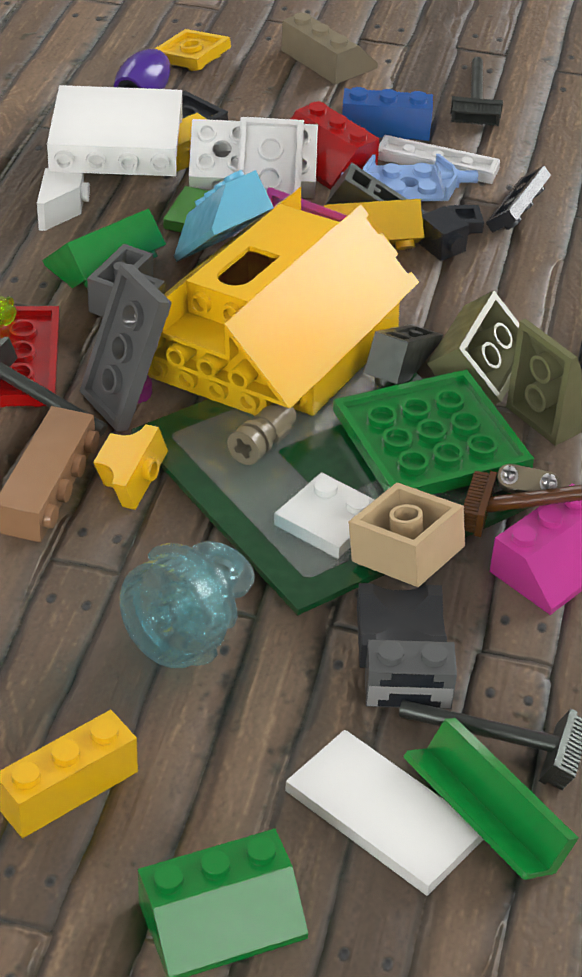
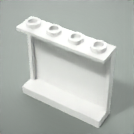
M59 85L47 142L49 172L176 176L179 126L182 123V90Z

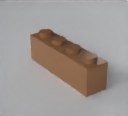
M51 406L0 492V534L41 543L48 529L55 527L62 503L69 501L73 483L77 477H82L89 454L95 453L97 450L99 432L95 431L94 415Z

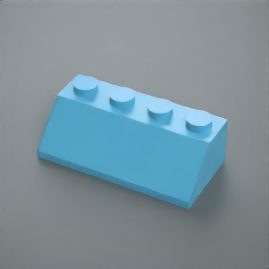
M242 170L228 175L224 178V181L215 185L214 189L206 192L204 197L195 201L196 207L187 213L174 254L176 262L234 236L274 208L256 170L244 175Z

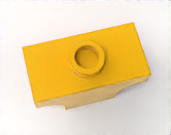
M145 424L140 431L131 435L124 436L110 433L93 463L103 485L114 488L122 507L136 510L151 481L157 478L160 465L168 449L159 427Z

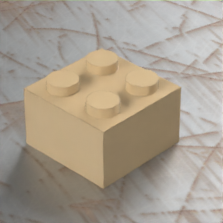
M395 483L348 521L352 562L416 587L423 584L465 547L463 505L400 483Z

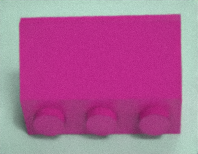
M582 500L539 506L495 537L489 572L549 615L582 592Z

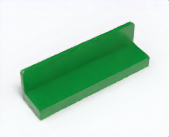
M456 718L444 719L426 749L408 750L403 756L505 862L525 880L555 874L579 839L570 828Z

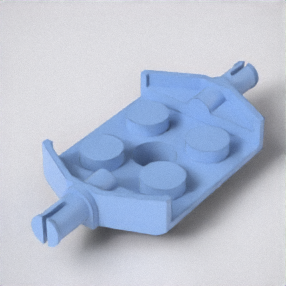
M436 154L435 164L417 163L415 165H398L394 163L376 165V155H372L363 167L364 171L406 199H421V201H448L454 190L459 188V183L478 182L477 170L459 171L440 154Z

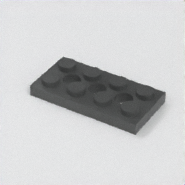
M120 264L79 390L116 431L129 429L172 304L133 264Z

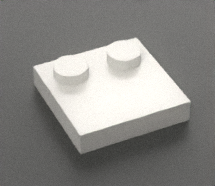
M321 472L274 513V525L339 559L351 548L348 521L371 504L374 499Z

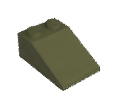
M523 319L519 322L506 407L556 446L582 432V370L577 356L527 319Z

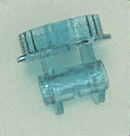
M205 541L197 543L192 548L178 543L158 545L149 552V560L131 570L122 584L120 611L126 630L136 646L147 657L160 665L170 668H185L191 665L209 664L217 657V648L222 643L227 628L235 626L238 616L234 598L242 597L248 593L254 582V571L242 554L222 543Z

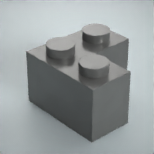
M123 244L87 278L89 312L104 316L120 264H133L161 293L165 294V281L153 276V254Z

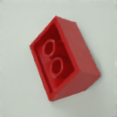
M320 101L312 102L305 107L297 109L290 118L304 120V124L318 125L316 181L328 189H332L341 177V172H345L351 162L363 169L370 157L376 155L375 162L378 165L380 139L365 128L347 119L344 115L331 109L325 103Z

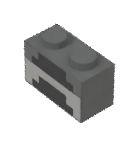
M368 639L365 666L366 706L400 707L402 701L406 700L440 709H452L457 678L454 642Z

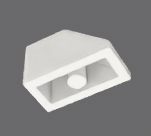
M45 168L37 200L39 230L46 231L81 214L83 202H89L90 185L88 182H84V173L49 172V168Z

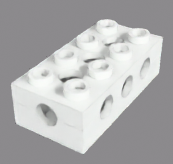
M192 119L189 163L190 187L210 191L214 189L215 185L224 181L225 177L237 172L240 121ZM304 124L301 198H315L317 124Z

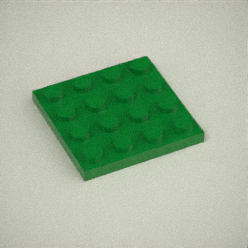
M467 369L333 399L334 414L385 492L395 483H400L433 495L469 486L475 471L489 474L491 471L497 472L496 479H498L499 469L506 464L533 468L534 457Z

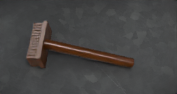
M475 471L464 502V529L474 533V536L481 537L489 512L581 501L582 484L494 496L497 472L491 471L489 474Z

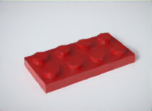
M0 306V338L10 337L18 358L10 368L56 394L60 327L59 306ZM0 379V407L46 406Z

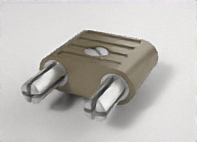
M515 464L503 465L498 471L499 485L503 491L508 493L560 487V479L553 472Z

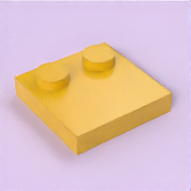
M184 29L155 49L162 51L168 57L171 65L187 67L188 70L198 71L230 49L231 42L230 37Z

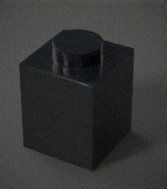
M446 206L422 214L424 238L418 244L440 261L466 252L469 224Z

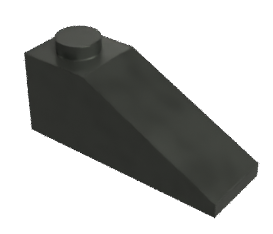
M351 162L332 187L325 205L408 199Z
M413 324L375 331L364 373L374 376V382L387 387L409 381L442 341L443 334Z

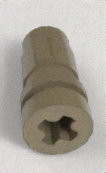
M271 403L254 416L252 420H248L240 425L227 439V446L233 458L244 465H253L270 451L272 444H278L290 433L292 425L296 421L294 408L289 409Z

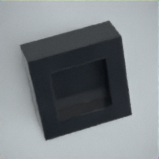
M447 205V208L469 224L468 235L471 233H483L484 220L479 205Z

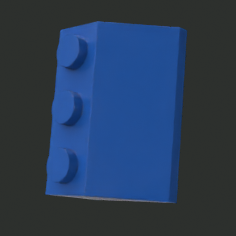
M362 87L344 88L342 115L360 127L365 128L371 134L380 138L388 135L409 140H430L433 94H426L422 91L406 93L396 92L392 89L377 91L366 90Z

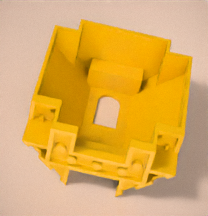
M299 187L288 197L276 204L268 213L241 230L164 294L172 304L147 375L150 378L255 416L271 403L289 409L293 407L295 410L314 416L367 363L375 331L399 327L400 301L419 281L412 272L406 273L395 258L398 253L383 233L377 234L366 219L369 214L361 204L341 222L302 211L301 187Z

